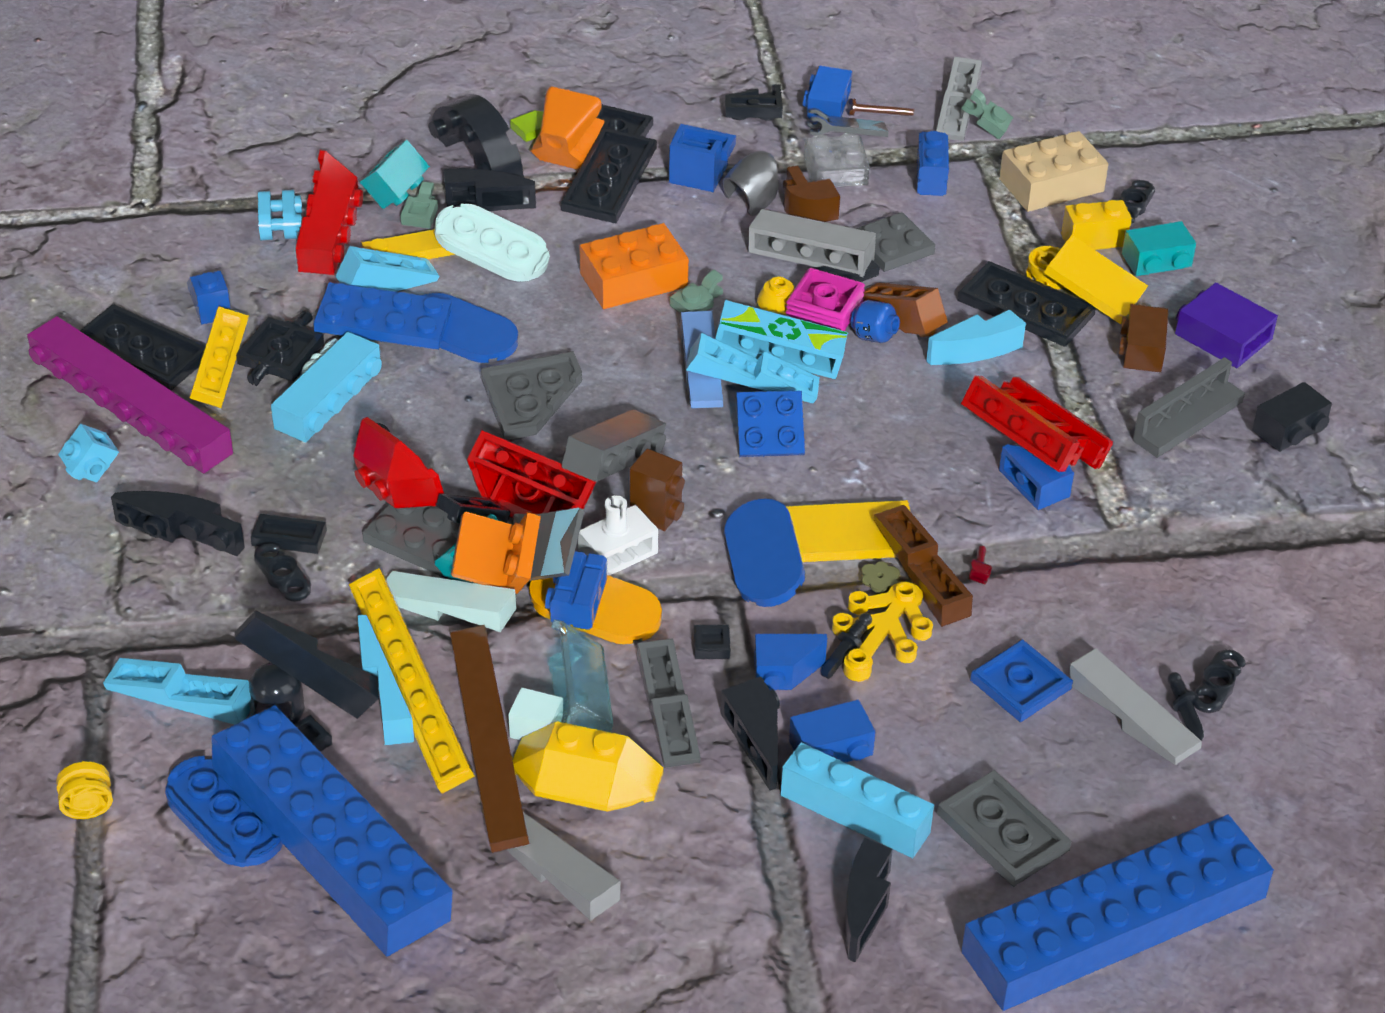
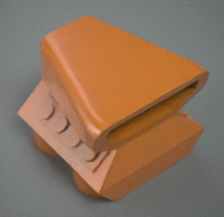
M549 87L545 96L541 131L531 152L540 161L579 169L605 122L596 118L602 108L601 100L595 96L557 87Z

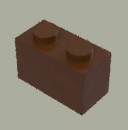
M1130 305L1129 316H1122L1120 335H1126L1121 336L1119 355H1124L1123 368L1162 372L1167 339V308Z
M647 448L630 468V507L636 505L662 531H666L673 521H678L684 510L682 490L685 479L682 477V462Z

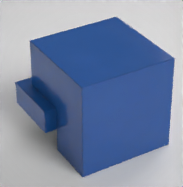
M680 124L670 143L669 183L714 192L728 166V158L736 145V135Z

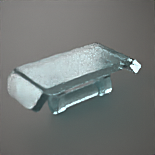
M554 619L551 628L560 633L562 651L555 653L549 658L548 667L552 674L554 696L563 698L564 714L561 722L611 732L613 716L603 646L567 623Z

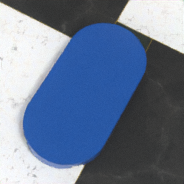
M442 293L421 295L452 300V310L439 348L478 363H489V359L497 358V361L506 359L517 349L518 330L516 325L508 318L451 295Z
M757 499L747 502L733 511L726 521L724 532L735 582L741 597L745 601L755 602L756 606L772 607L790 600L796 594L795 590L799 585L802 587L805 581V569L793 521L787 507L773 499Z
M205 756L192 757L179 763L171 770L167 778L168 783L165 786L168 806L219 860L239 867L254 866L270 860L281 850L283 845L281 839L272 833L212 767V759H205Z

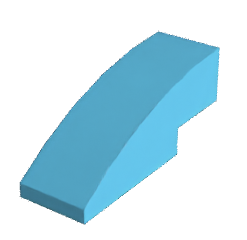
M1011 310L1003 312L987 321L977 314L929 337L926 362L930 365H951L976 362L1007 354L1023 347L1026 323Z

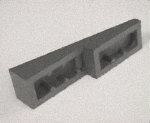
M673 638L638 643L637 660L664 768L700 763L701 757L688 695L684 692Z

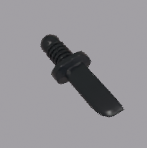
M862 613L847 633L842 631L839 633L838 639L841 643L823 665L821 670L823 677L831 678L843 663L845 656L853 648H860L862 641L859 639L867 630V626L872 623V616L869 613Z
M1172 672L1168 676V683L1176 699L1172 703V707L1175 712L1180 711L1187 729L1202 741L1204 738L1203 726L1193 706L1197 696L1194 691L1188 692L1179 673Z

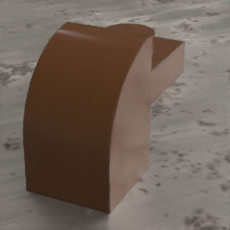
M798 165L787 167L786 180H783V191L785 194L784 211L788 215L821 222L838 220L840 194L831 179L807 182Z

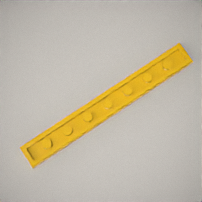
M378 568L350 583V589L362 615H367L412 716L413 733L437 788L443 794L475 777L383 572Z

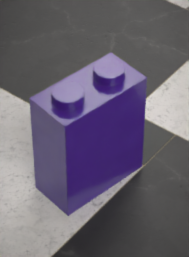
M1215 282L1208 289L1200 291L1189 304H1184L1179 309L1176 315L1178 322L1175 335L1220 360L1224 357L1232 362L1231 366L1238 368L1273 339L1278 315Z

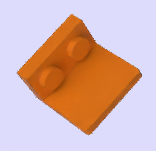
M464 512L461 516L451 575L455 578L481 585L515 589V594H518L531 578L541 516L527 512L519 523L512 525Z

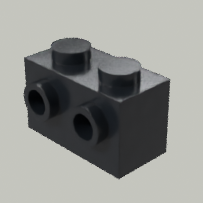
M1302 382L1258 405L1252 430L1280 452L1292 445L1299 444L1303 439L1314 433L1323 431L1330 420L1329 414L1332 402L1306 382Z

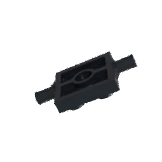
M302 311L297 319L292 322L268 317L236 354L237 364L254 369L247 376L250 384L259 385L260 381L268 374L290 381L296 379L301 373L304 364L324 344L323 333L314 332L306 327L313 320L310 312Z

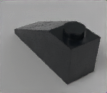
M758 677L722 690L721 715L769 791L777 787V709L780 708V702L776 691L773 688L769 689L762 677Z

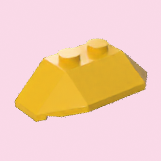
M558 721L522 737L513 758L515 774L518 775L534 796L607 812L629 807L641 801L644 803L654 801L664 773V768L628 736Z

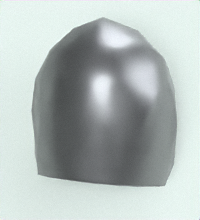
M765 151L750 153L742 158L723 179V189L726 198L730 199L731 195L738 188H741L748 198L750 204L748 212L751 216L758 214L761 209L768 207L776 198L779 187L777 162L771 153Z

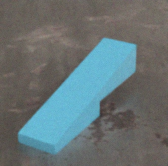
M703 333L700 334L690 348L687 371L767 392L802 391V401L814 403L817 399L820 377L765 351L756 359Z
M358 615L362 669L378 677L385 745L414 742L412 716L367 615Z
M119 658L103 682L106 690L234 725L245 720L250 713L251 696L248 680L185 674L182 665L179 663Z

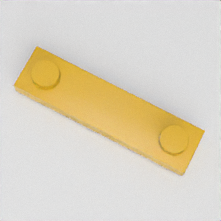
M435 229L361 242L362 248L427 259L455 255L439 244L435 237Z
M218 306L190 399L219 408L222 407L236 361V354L239 351L248 321V315Z

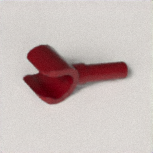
M979 546L976 559H973L971 562L972 570L968 579L985 585L990 577L992 566L984 563L986 547Z

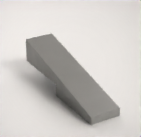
M954 57L936 130L948 134V139L964 141L971 114L961 108L967 99L974 103L970 97L975 89L978 88L982 60Z
M1097 648L1070 664V678L1073 680L1072 687L1121 718L1122 731L1174 765L1201 749V740Z
M523 812L530 844L507 849V851L541 883L547 879L590 921L620 901V880Z

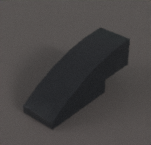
M444 169L447 207L451 205L472 204L487 211L536 208L534 180L484 169Z
M864 838L855 856L849 875L844 918L845 944L848 959L853 962L857 961L886 911L890 895L891 882L886 879L891 870L893 849L868 838Z

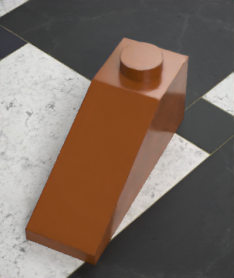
M876 283L863 292L864 301L873 300L891 304L900 319L899 329L904 333L928 337L935 334L937 328L948 322L938 288Z

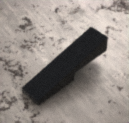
M256 610L235 631L236 640L356 719L379 699L377 676L318 650V639Z

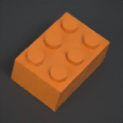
M665 223L631 232H624L580 245V274L603 309L675 291L688 285L689 258Z

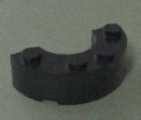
M473 94L439 107L435 111L432 122L429 123V130L432 136L439 139L446 147L463 141L468 145L477 165L476 169L498 171L524 177L517 144L511 145L506 131L510 129L498 110L488 100Z

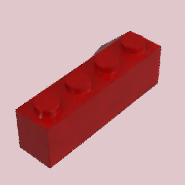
M320 150L318 155L320 170L314 171L313 183L315 184L313 194L308 196L306 217H303L296 244L298 272L335 275L338 263H342L344 259V245L350 242V228L356 225L357 207H362L363 190L358 189L357 176L327 151Z

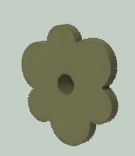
M882 561L877 562L876 565L866 564L862 567V583L870 586L873 591L881 593L895 583H898L897 579L900 576V571L898 568L888 566Z

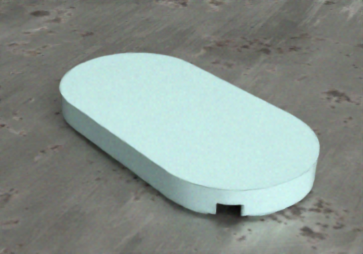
M461 204L460 207L453 208V205L444 208L436 218L435 237L443 248L506 279L520 282L530 281L541 276L548 267L550 254L546 248L545 241L539 235L472 204Z

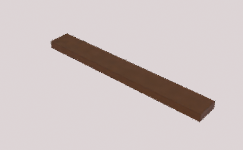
M485 625L450 632L491 851L494 853L528 845L530 843Z

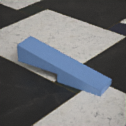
M712 311L681 312V337L686 368L690 348L700 334L703 333L715 339ZM686 370L691 408L723 407L721 379Z

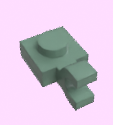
M976 88L970 97L976 104L967 99L961 109L979 118L976 124L997 139H1000L1010 125L1013 116L992 101L987 105L984 94Z
M422 181L418 196H408L401 213V225L431 228L438 211V202L435 200V196H432L434 183Z
M712 270L705 276L700 286L692 282L670 297V306L679 313L709 310L714 306V298L723 294V289L716 285L723 280V275L716 270Z

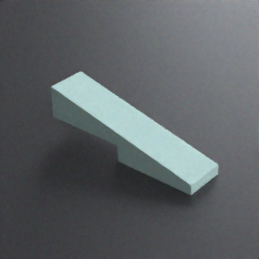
M392 571L386 578L399 608L435 620H439L442 614L445 613L501 632L516 610L515 589Z

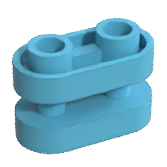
M282 190V199L271 200L270 191L258 192V221L261 241L273 240V231L284 230L285 239H297V232H300L302 224V214H298L302 213L301 195L295 196L294 190ZM283 211V218L273 219L272 212Z

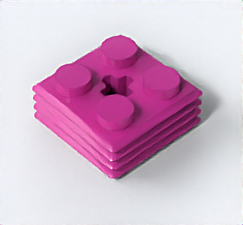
M808 268L786 301V316L845 331L851 322L854 309L864 301L863 292L865 291V284Z

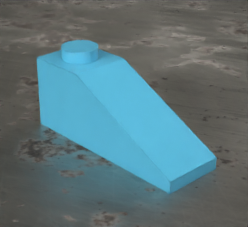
M349 246L336 274V278L339 283L398 292L438 280L439 274L427 258Z

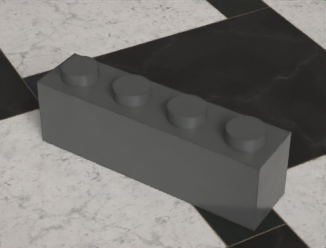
M632 409L570 435L566 445L562 468L592 481H600L632 466L647 448L659 453L666 441V435H664L666 423Z

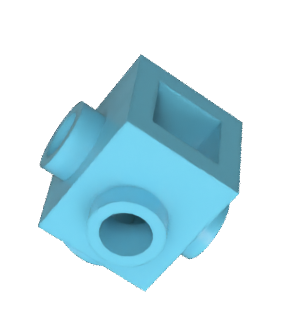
M80 424L58 455L64 462L65 470L70 476L78 480L84 478L97 483L119 451L106 432Z

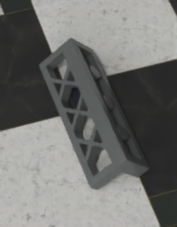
M1224 357L1139 411L1133 441L1158 458L1241 404L1244 400L1245 392L1228 382L1232 362Z

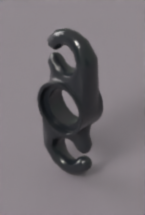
M1133 181L1132 186L1121 193L1119 200L1124 201L1132 218L1131 224L1135 222V218L1146 211L1147 205L1154 196L1155 188L1149 181ZM1128 201H1137L1139 203H1131Z
M266 543L259 546L255 550L254 561L267 578L270 586L279 589L282 593H286V600L296 602L306 599L311 593V583L298 567L296 560L291 556L285 555L283 551H279L280 547L278 544ZM267 552H277L275 557L263 556ZM281 568L291 570L289 574L284 576L274 574L276 570ZM290 587L303 588L301 591L296 593L288 592V589Z
M1225 649L1218 651L1214 655L1209 665L1204 669L1201 685L1195 690L1197 700L1193 702V706L1197 710L1204 713L1220 711L1233 692L1236 677L1241 673L1240 667L1243 668L1246 665L1245 659L1240 653ZM1232 659L1238 666L1230 667L1224 663V660ZM1221 677L1228 684L1216 685L1209 678ZM1207 695L1214 702L1204 703L1198 696Z

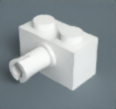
M611 496L612 507L611 500L607 498L605 501L606 518L581 529L578 536V552H584L587 556L589 553L605 556L607 558V575L609 576L658 553V528L636 505L627 508V501L621 496Z

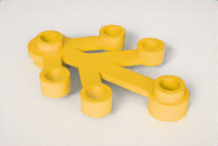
M898 582L892 585L887 593L868 596L863 591H854L849 595L848 609L854 614L860 615L866 613L868 609L889 607L885 612L871 614L872 623L867 626V630H873L860 648L851 650L845 656L843 672L848 679L864 681L871 676L873 664L871 657L888 633L895 646V657L898 661L911 663L916 659L917 644L907 639L899 617L902 614H906L911 623V635L913 638L924 641L932 636L933 623L929 618L923 617L918 607L922 603L923 592L917 585L910 582ZM847 613L836 614L832 621L833 633L837 636L841 631L847 633L859 617L853 618Z

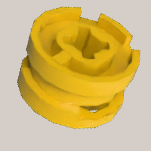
M1040 246L1033 249L1028 256L1026 277L1031 279L1035 277V280L1057 290L1062 289L1064 286L1044 273L1061 248Z
M87 761L73 763L65 767L56 779L60 811L73 819L95 818L105 813L113 802L109 771L101 764Z

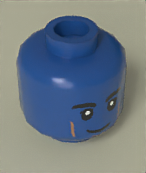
M867 300L854 309L851 316V326L860 339L885 343L892 338L893 334L898 332L900 319L891 304Z

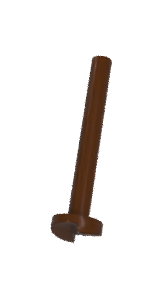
M851 98L849 100L851 105L849 110L850 116H854L855 111L914 115V109L856 104V99Z

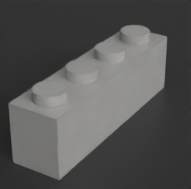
M761 209L749 226V253L814 267L828 266L860 274V277H864L871 260L875 258L876 233L764 209Z

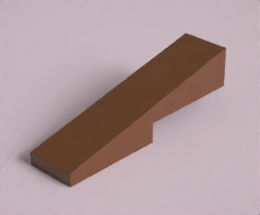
M901 505L874 514L876 525L912 582L922 590L923 599L940 626L943 627L971 617L973 595L939 557L938 543L905 505Z

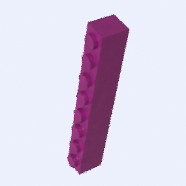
M58 316L27 334L30 347L28 352L31 359L37 365L44 366L58 379L62 378L71 384L77 392L84 393L93 399L98 406L105 407L114 413L120 421H126L132 425L141 435L148 436L157 442L162 449L170 451L181 458L187 466H192L204 474L233 454L229 428Z

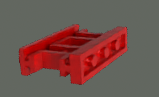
M975 375L961 402V405L1058 472H1065L1069 464L1075 466L1078 459H1081L1094 469H1099L1113 445L1111 439L1019 377H1013L1010 383L1004 381L1001 388H999L985 377Z

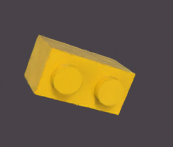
M1123 200L1066 205L1061 235L1065 243L1073 235L1094 250L1123 247L1125 232L1130 230L1132 218Z

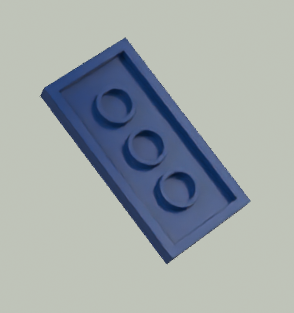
M329 282L314 320V332L341 336L350 332L364 339L439 350L452 310V300Z

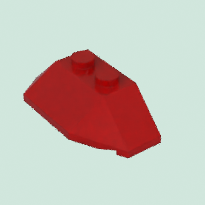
M368 417L361 420L353 455L357 467L355 476L359 484L363 488H369L379 500H385L395 509L436 506L439 494H444L439 475L432 468L428 469L420 457L401 440Z
M481 430L467 458L481 497L492 499L511 511L510 518H513L514 514H527V512L537 515L574 508L584 509L596 484L595 481L562 468V464L483 430Z

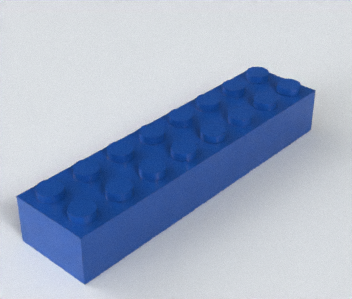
M275 705L211 736L212 767L272 833L281 839L283 845L386 957L451 921L453 890Z
M1228 814L966 923L961 952L1001 1010L1005 1011L1266 898L1274 869Z

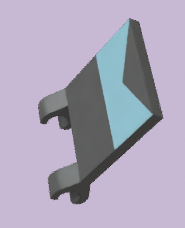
M811 108L808 111L811 114L816 113L818 115L811 117V121L817 122L808 121L807 125L811 128L821 127L819 130H809L813 136H821L827 132L835 131L888 137L889 131L884 121L828 116L818 108Z
M574 508L537 514L541 517L529 581L569 576L585 510ZM514 514L512 525L519 523L526 514Z

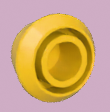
M784 277L769 279L758 294V306L762 310L786 316V301L794 291V285Z

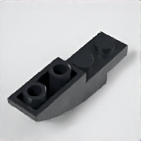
M162 491L117 492L111 496L115 521L123 526L132 527L154 538H160L171 543L179 535H182L187 539L201 542L218 551H224L234 556H238L245 548L241 523L222 517L221 507L218 503L190 495Z

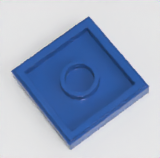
M1023 639L972 671L970 681L1020 723L1071 690L1073 684L1071 678Z

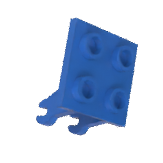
M802 391L736 393L739 457L805 455Z

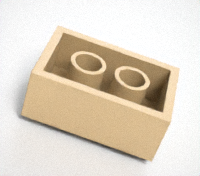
M1077 131L1004 150L999 179L1024 209L1029 212L1104 192L1109 163L1083 134Z

